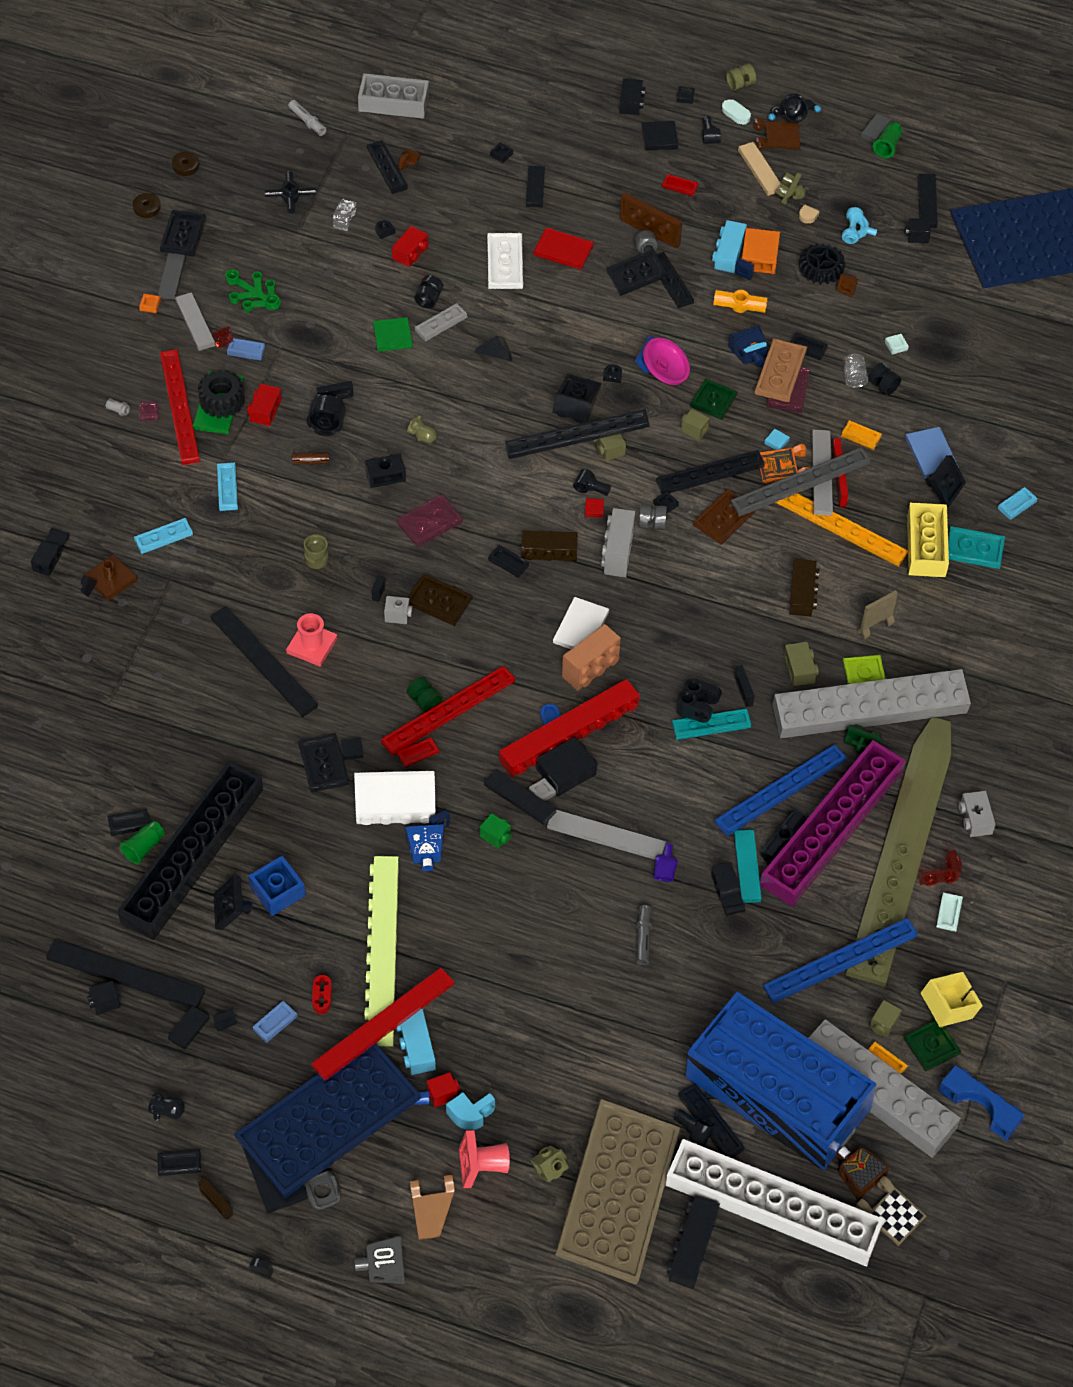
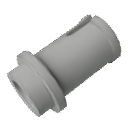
M109 398L106 402V409L115 411L120 416L127 415L130 411V406L126 402L121 403L112 398Z

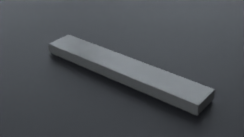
M812 429V467L831 460V436L828 430ZM832 479L813 487V511L815 515L832 516Z
M556 810L557 813L547 824V829L654 860L657 855H663L666 841L559 810Z

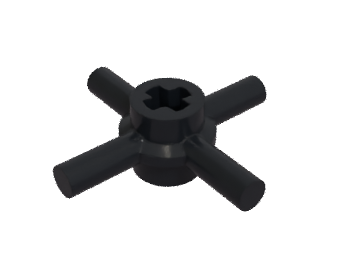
M291 171L286 172V182L283 183L281 189L265 190V197L281 196L284 202L287 203L288 213H294V203L298 201L300 195H316V188H299L297 183L293 181V173Z

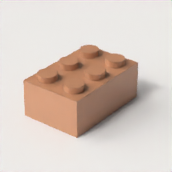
M604 624L563 655L562 677L577 691L582 687H587L595 677L601 676L608 667L614 666L619 661L621 638Z

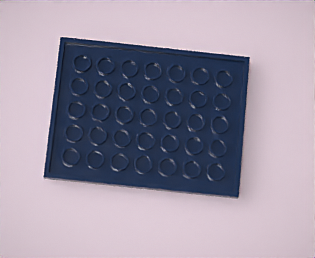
M1073 188L951 209L950 215L983 289L1073 273Z

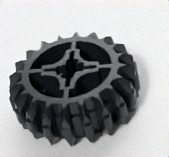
M816 243L815 246L810 245L801 253L799 269L803 277H807V281L813 280V283L819 282L820 285L825 282L828 285L829 282L834 283L836 279L839 280L840 275L844 273L845 258L841 251H837L836 247L832 248L830 244L826 246L824 243L822 245Z

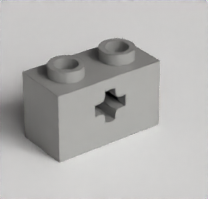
M986 791L963 794L961 802H959V811L963 813L964 829L968 830L969 837L993 834L995 820Z

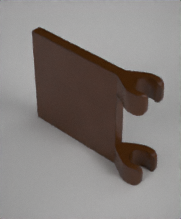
M755 118V124L753 125L755 130L766 128V139L763 137L756 138L757 143L755 145L758 149L769 147L800 150L798 123L765 121L762 118Z

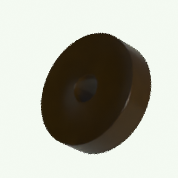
M191 152L176 154L172 159L173 171L181 176L193 175L199 169L198 157Z
M140 194L133 200V210L139 217L150 218L160 212V200L154 194Z

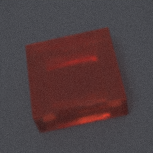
M229 326L213 333L217 348L234 342Z

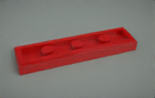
M840 438L833 439L832 456L836 458L843 455ZM846 474L836 477L839 507H846L848 501Z

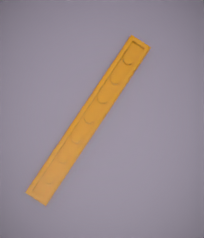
M798 493L775 502L898 567L908 554V550L835 512L832 513V516L815 515L813 501Z

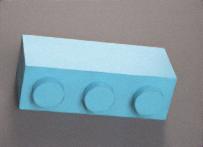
M726 220L725 227H721L720 230L721 239L717 240L716 249L718 250L713 253L714 269L735 272L747 224Z
M421 1009L396 1028L397 1032L401 1031L402 1037L399 1038L401 1050L405 1049L406 1056H403L406 1068H410L411 1075L436 1070L435 1057L423 1009Z

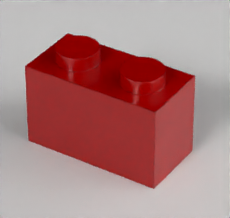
M410 226L393 245L392 259L410 267L414 262H417L422 252L428 249V234Z
M260 384L258 390L254 391L253 402L249 403L247 408L250 422L271 426L282 401L281 388Z

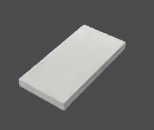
M488 233V289H523L522 233Z

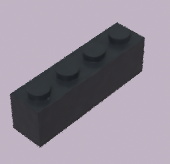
M695 1196L693 1203L689 1202L686 1210V1215H689L687 1222H682L679 1234H682L681 1241L676 1240L673 1250L676 1256L674 1261H669L666 1271L670 1273V1282L694 1289L719 1212V1203Z

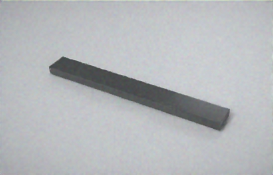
M861 447L731 500V505L740 517L870 464V459Z

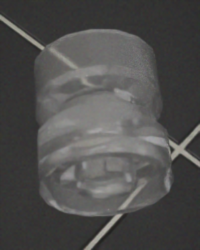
M851 354L845 357L843 360V370L846 385L852 388L862 387L868 382L864 356Z

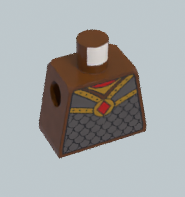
M843 1147L836 1154L843 1162L838 1173L857 1200H860L877 1185L883 1176L886 1177L888 1174L889 1166L864 1148H859L852 1154L846 1147Z

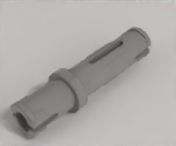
M296 100L290 101L288 104L289 109L303 120L309 129H313L319 136H323L326 133V127L319 122L316 116H312Z

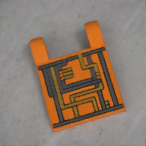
M799 444L793 448L760 452L765 463V467L760 468L763 483L776 482L810 468L803 467L797 470L794 456L804 457L806 455V446L804 444Z

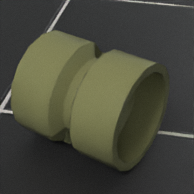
M747 63L739 66V68L728 70L726 72L727 84L732 91L755 84L756 74L752 65Z
M310 535L304 541L305 563L310 568L321 569L329 561L328 543L322 535Z

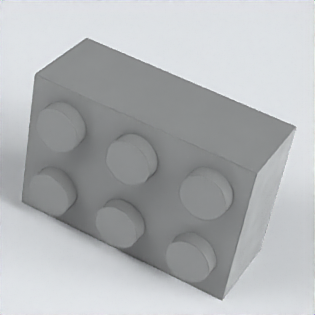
M613 508L612 515H608V528L605 532V545H603L601 567H605V575L627 576L634 533L635 511Z

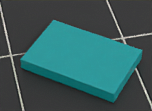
M950 526L948 537L949 560L1000 569L1005 536Z

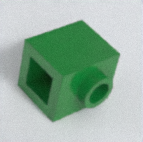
M491 813L480 826V837L499 849L511 839V825L505 819H500Z

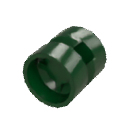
M419 677L409 685L407 694L425 713L441 703L442 695L435 688L431 687L432 684L426 677Z

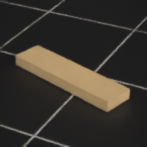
M751 142L739 146V153L767 196L775 194L781 183L755 143Z

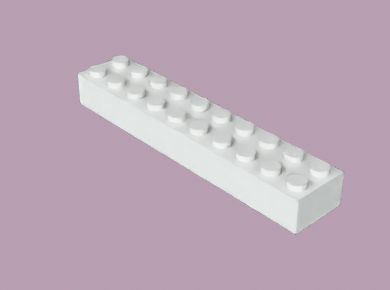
M685 1139L682 1140L667 1174L666 1186L693 1197L698 1196L719 1203L720 1208L866 1267L884 1221L880 1217Z

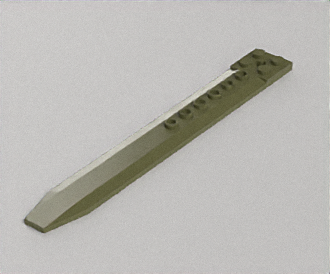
M931 717L913 745L856 941L905 919L951 758L950 721ZM896 947L870 958L876 962L872 965H868V961H864L847 969L846 976L885 987Z

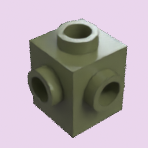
M552 1146L543 1148L537 1156L530 1160L538 1176L547 1182L559 1178L569 1168L565 1161L567 1160L565 1153L561 1149L558 1150Z

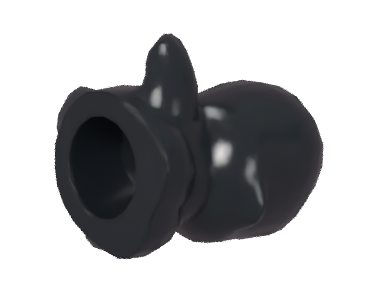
M161 1093L153 1094L148 1107V1112L153 1114L156 1121H159L161 1114L171 1119L180 1118L185 1110L184 1102L180 1098L172 1096L164 1098Z

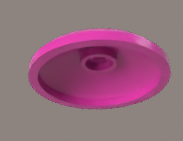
M653 338L645 345L643 351L644 361L648 370L655 378L670 385L681 384L688 378L690 373L689 361L678 345L665 338Z

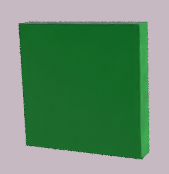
M408 317L373 321L378 352L413 348Z

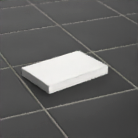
M574 597L553 639V643L568 649L574 648L603 626L609 614V609Z

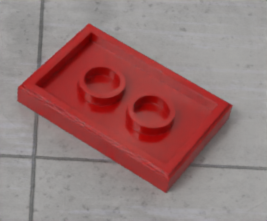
M546 227L534 249V255L582 270L594 247V242Z

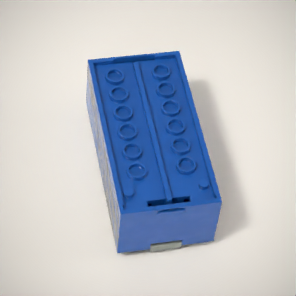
M739 992L735 993L688 1050L686 1078L694 1084L696 1083L701 1089L822 1171L827 1168L838 1151L849 1141L872 1108L877 1083Z

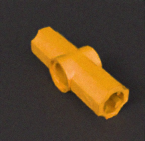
M716 290L713 305L730 307L737 313H743L747 310L765 313L768 298L749 295L745 290H737L734 293Z

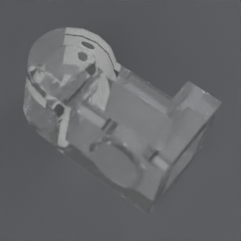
M341 200L333 214V228L348 231L350 221L356 212L357 203L355 201Z

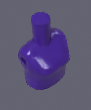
M665 844L664 854L656 856L653 878L663 882L674 881L678 859L671 856L672 844Z

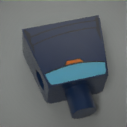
M760 325L729 335L728 347L743 364L754 362L757 367L764 365L768 346Z

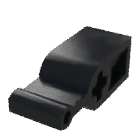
M51 528L46 540L40 543L31 559L33 571L48 576L51 575L61 557L63 546L69 539V533Z
M732 862L712 866L711 877L718 898L722 902L725 915L745 912V905L741 897L739 883Z

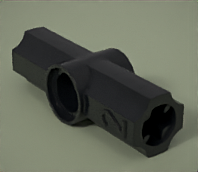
M792 811L786 821L777 828L776 834L761 852V857L765 862L770 864L807 820L804 814L799 811Z

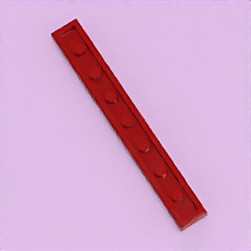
M178 350L160 352L182 465L199 463V454Z
M502 666L383 737L381 744L393 756L515 682V677L505 666Z
M442 968L438 969L312 1063V1067L326 1081L454 985L453 979Z

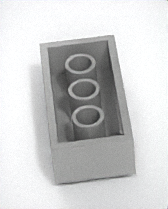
M363 74L358 95L359 111L424 119L429 99V81Z

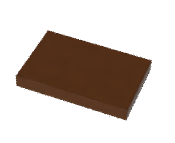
M727 489L693 521V526L722 545L756 510L739 517L731 505V500L739 496Z

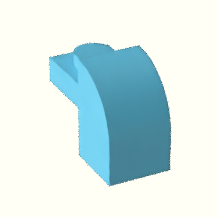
M462 1093L446 1104L447 1115L457 1126L466 1130H475L483 1127V1116H489L495 1109V1099L491 1094H488L473 1105L466 1095Z

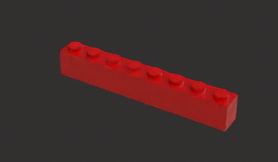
M626 679L499 751V762L511 777L517 774L521 775L527 768L533 765L536 766V758L574 737L577 740L586 738L594 730L602 729L608 722L618 720L622 714L635 710L639 705L640 695Z

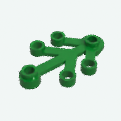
M230 269L225 273L228 284L237 285L247 291L230 293L229 301L232 304H236L242 299H260V301L245 300L242 303L245 312H250L253 308L258 307L276 310L281 306V300L274 291L276 289L274 280H267L265 282V289L268 291V295L262 292L261 282L263 278L261 272L256 271L252 273V281L255 288L240 279L237 270Z

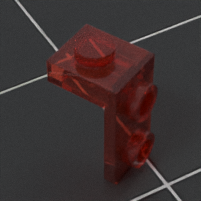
M956 850L947 852L945 859L947 869L922 872L919 879L920 885L932 886L936 883H953L958 881L962 869V861L960 857H957Z

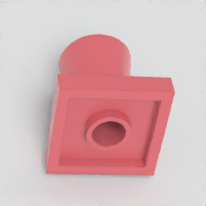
M305 614L299 618L297 622L298 631L287 647L286 652L289 655L321 667L337 641L338 635L323 629L324 622L319 615Z
M475 1131L465 1132L458 1149L463 1188H472L479 1171L508 1173L510 1156L507 1143L476 1147Z

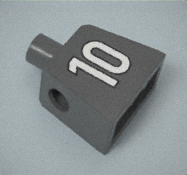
M401 1236L368 1244L366 1246L367 1257L354 1258L355 1271L369 1270L370 1282L405 1284Z

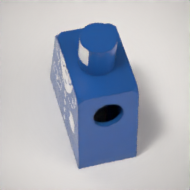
M444 824L406 827V840L412 862L414 864L421 863L423 871L433 870V863L441 861Z

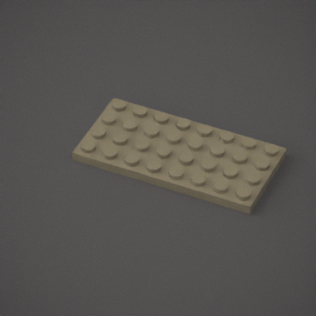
M603 1099L599 1101L555 1256L633 1284L638 1283L680 1127Z

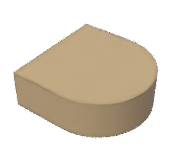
M805 204L799 213V219L803 223H812L819 216L818 210Z

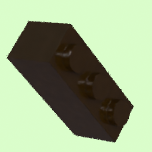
M522 530L521 558L527 560L577 561L578 532Z
M794 558L790 615L811 617L812 610H816L817 599L814 598V594L817 595L818 583H815V579H819L820 569L816 568L817 561Z

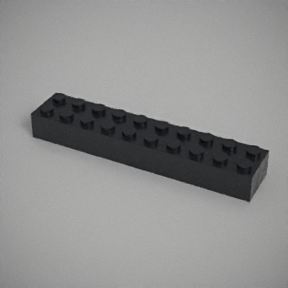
M229 761L118 909L120 923L152 940L157 937L263 791L261 777Z

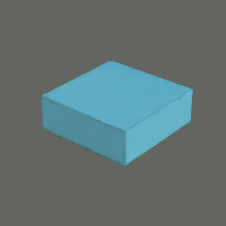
M774 429L765 439L764 444L774 450H780L789 442L790 437Z

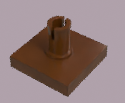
M111 555L84 574V576L92 577L98 581L94 589L107 601L137 581V576L114 555Z

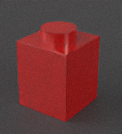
M451 1073L427 1080V1091H429L434 1107L449 1103L458 1096V1091H460L457 1079L452 1078Z

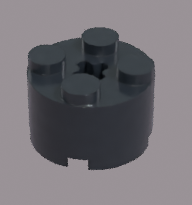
M317 394L309 408L307 416L308 427H312L315 430L314 432L321 436H333L336 432H340L346 413L342 398Z

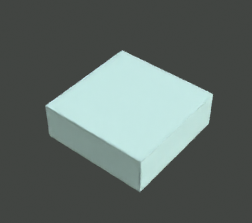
M902 334L885 338V344L892 355L908 350V344Z

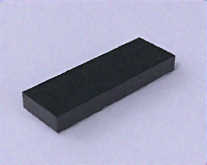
M528 166L526 207L543 208L545 166Z

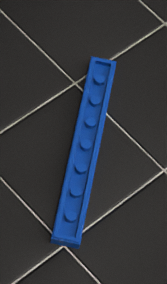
M835 744L716 818L715 824L726 836H729L846 762L847 757Z
M908 918L903 919L764 984L763 989L772 1004L918 937V933Z

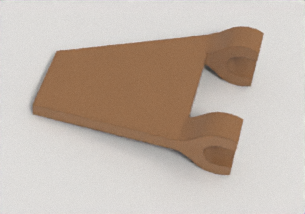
M452 1175L444 1176L446 1192L424 1196L420 1194L419 1181H410L419 1240L440 1237L455 1192Z

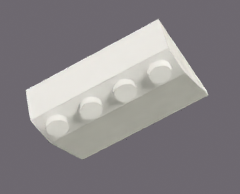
M434 771L354 773L357 824H428L429 817L435 815Z

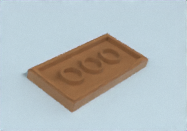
M773 338L755 389V394L789 403L807 352V347Z

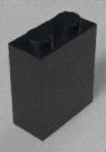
M575 737L536 758V770L554 788L557 796L592 778L597 772L598 764L596 759L587 753L585 745L582 742L579 743Z

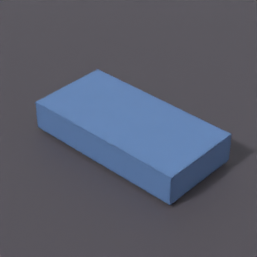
M231 338L227 355L262 361L266 343Z
M282 1001L252 1026L253 1030L267 1043L297 1018V1013Z

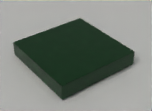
M705 379L691 401L690 407L723 420L737 397L738 391Z
M936 1020L904 1035L903 1038L925 1072L961 1054V1050L945 1026L939 1027Z

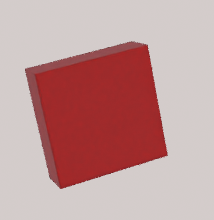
M586 498L585 517L603 518L604 499Z

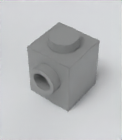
M387 596L384 610L385 622L407 624L408 617H412L413 606H409V598Z

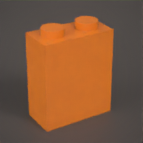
M746 228L742 260L753 264L754 272L775 274L780 232Z

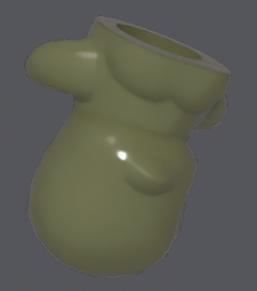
M421 415L411 420L407 433L416 435L418 441L422 440L425 443H433L436 440V430L431 426L424 425Z

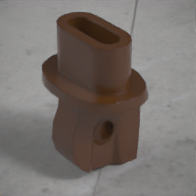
M413 149L405 150L400 158L398 169L403 170L409 165H415L421 157L420 153Z

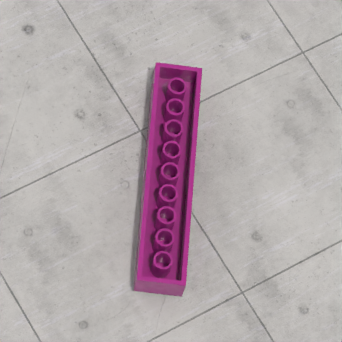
M873 740L765 869L761 876L760 886L793 907L903 773L906 760Z

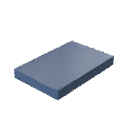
M940 427L906 434L905 439L924 479H927L929 475H933L946 455L953 456Z

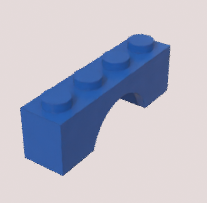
M955 1065L940 1084L938 1092L954 1104L965 1100L976 1101L982 1104L988 1110L991 1117L990 1130L1006 1141L1022 1123L1024 1114L1018 1107L1010 1105L1001 1095L993 1093L983 1082L971 1077L965 1069H960Z

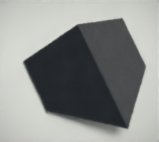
M495 336L475 349V352L508 361L513 359L506 340L502 336Z

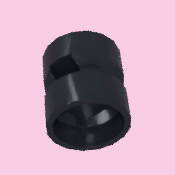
M432 275L424 276L414 296L416 303L423 308H433L442 292V281Z
M879 363L869 373L868 381L874 386L879 387V390L888 396L896 391L901 384L902 378L894 371H891L884 363Z

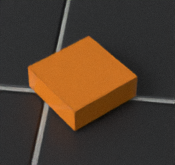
M143 294L139 305L140 311L157 313L161 296Z

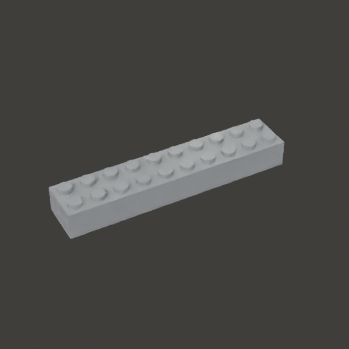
M960 669L775 694L772 705L781 739L847 730L850 725L854 727L856 724L862 727L931 717L965 714L968 712L971 702L963 670Z

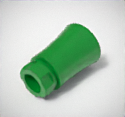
M889 123L880 137L873 143V150L879 157L891 158L894 155L903 130L899 123Z
M152 821L132 837L122 842L120 850L130 862L139 865L150 850L160 842V839L165 835V831L159 823Z

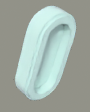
M726 100L722 104V112L736 123L747 124L750 121V111L735 100Z

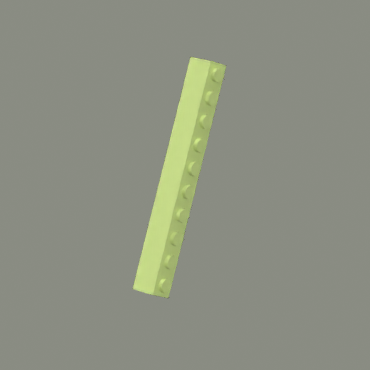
M374 856V864H370V876L374 877L373 881L369 882V893L373 894V899H369V911H372V917H368V929H372V934L367 937V946L371 947V953H367V965H370V971H366V983H370V989H366L365 1001H369V1007H365V1020L368 1021L395 1002L399 874L398 857ZM394 1030L376 1044L378 1046H393Z

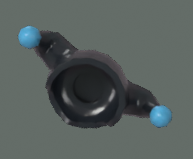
M791 93L783 98L781 104L771 108L768 118L773 121L775 116L784 115L788 121L798 123L806 118L810 109L820 112L821 106L816 105L811 100H805L797 93Z

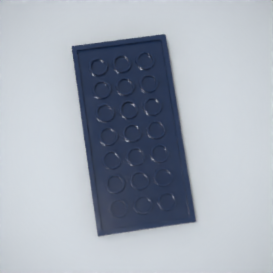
M375 1043L326 1081L317 1074L234 1135L281 1195L286 1198L419 1101L421 1095Z

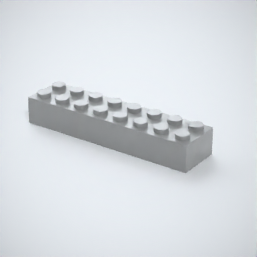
M826 1019L809 1037L810 1040L877 1083L870 1112L933 1158L956 1131L961 1119L959 1116Z

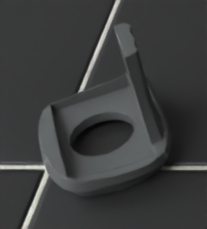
M331 1171L319 1173L305 1184L308 1199L315 1209L321 1210L333 1206L341 1199L340 1188ZM320 1184H327L331 1188V1192L326 1198H318L314 1194L315 1188Z

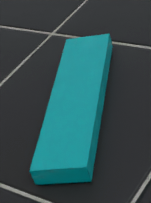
M746 708L712 714L710 720L705 723L689 718L672 720V727L676 740L751 728V721Z
M737 830L734 832L741 897L743 903L761 902L754 830Z

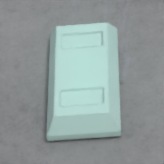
M943 892L937 928L956 932L962 896Z

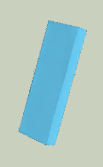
M235 462L217 464L219 510H238Z
M186 518L135 536L134 541L141 554L189 537L193 535V531Z

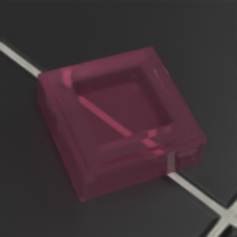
M158 402L140 403V421L158 420Z

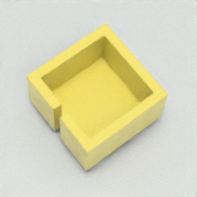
M964 972L931 979L921 992L939 1027L973 1019L983 1006L974 990L969 992L963 1002L961 1001L972 987Z

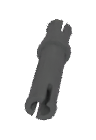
M648 905L639 907V920L636 925L638 929L636 963L638 965L649 964L652 908Z

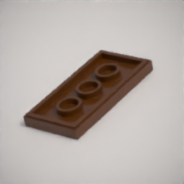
M623 193L620 206L621 221L641 231L649 230L656 235L657 239L675 248L680 246L681 220Z

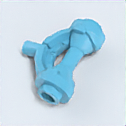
M857 207L849 208L846 213L850 225L848 229L843 231L842 239L848 244L857 243L866 234L876 236L877 229L868 227L869 222L863 216V211ZM857 223L860 225V230L856 231Z

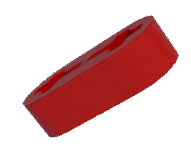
M319 975L313 981L312 1006L316 1013L325 1014L331 1008L332 984L328 976ZM322 982L325 983L324 991H320ZM320 998H324L323 1007H319Z

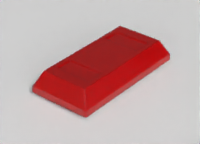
M667 174L662 187L688 196H694L699 183Z
M429 737L398 752L397 755L406 768L436 755L440 751L433 739Z

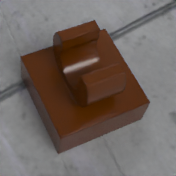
M842 273L836 290L853 296L859 279L854 275Z

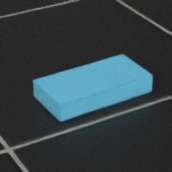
M1024 487L999 504L998 509L1011 520L1036 503L1037 497Z

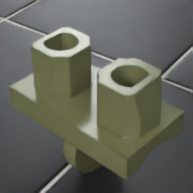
M787 172L784 175L782 183L776 191V194L783 197L781 203L786 204L791 195L795 200L804 197L805 190L803 186H796L801 177V174L798 172L795 176Z

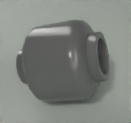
M644 230L636 235L635 245L640 254L652 249L655 252L657 251L658 241L653 232Z

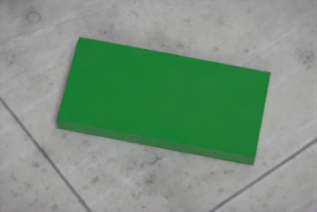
M236 375V376H239V377L241 378V381H242V382H244V376H243V375ZM199 403L193 429L229 434L234 415H228L227 418L224 416L221 418H217V416L212 417L209 413L206 414Z

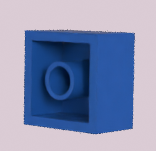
M283 856L248 875L251 890L271 916L305 897L304 883Z

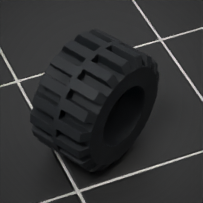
M228 370L211 371V374L204 375V378H201L200 384H198L200 406L206 414L209 413L212 417L217 416V418H221L224 416L227 418L228 415L233 416L244 405L243 382L234 372L230 373Z

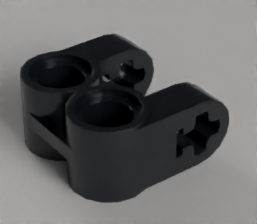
M688 679L684 684L683 691L678 695L676 712L684 718L703 723L708 722L713 714V709L701 701L717 704L722 696V691L715 685L698 679Z

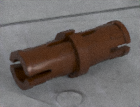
M309 451V453H292V464H309V466H313V464H329V453H313L312 451Z

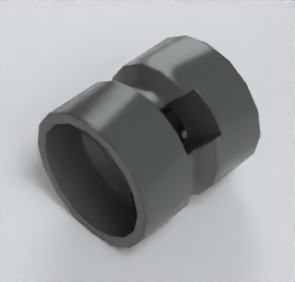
M641 504L639 528L649 529L653 526L654 529L665 530L667 506L656 505L653 508L651 505Z

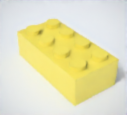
M910 503L907 514L909 575L946 577L949 566L947 505Z

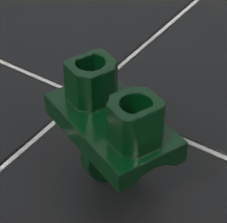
M856 724L854 727L849 726L844 743L855 747L856 753L860 754L861 750L864 751L873 740L881 745L882 737L881 733L875 731L871 733L866 732L862 726Z

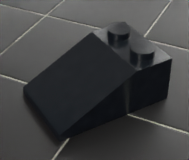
M567 374L556 394L552 413L557 414L559 417H569L577 422L587 423L602 383Z

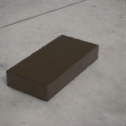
M202 1178L198 1182L200 1192L225 1220H228L233 1216L232 1207L205 1178Z

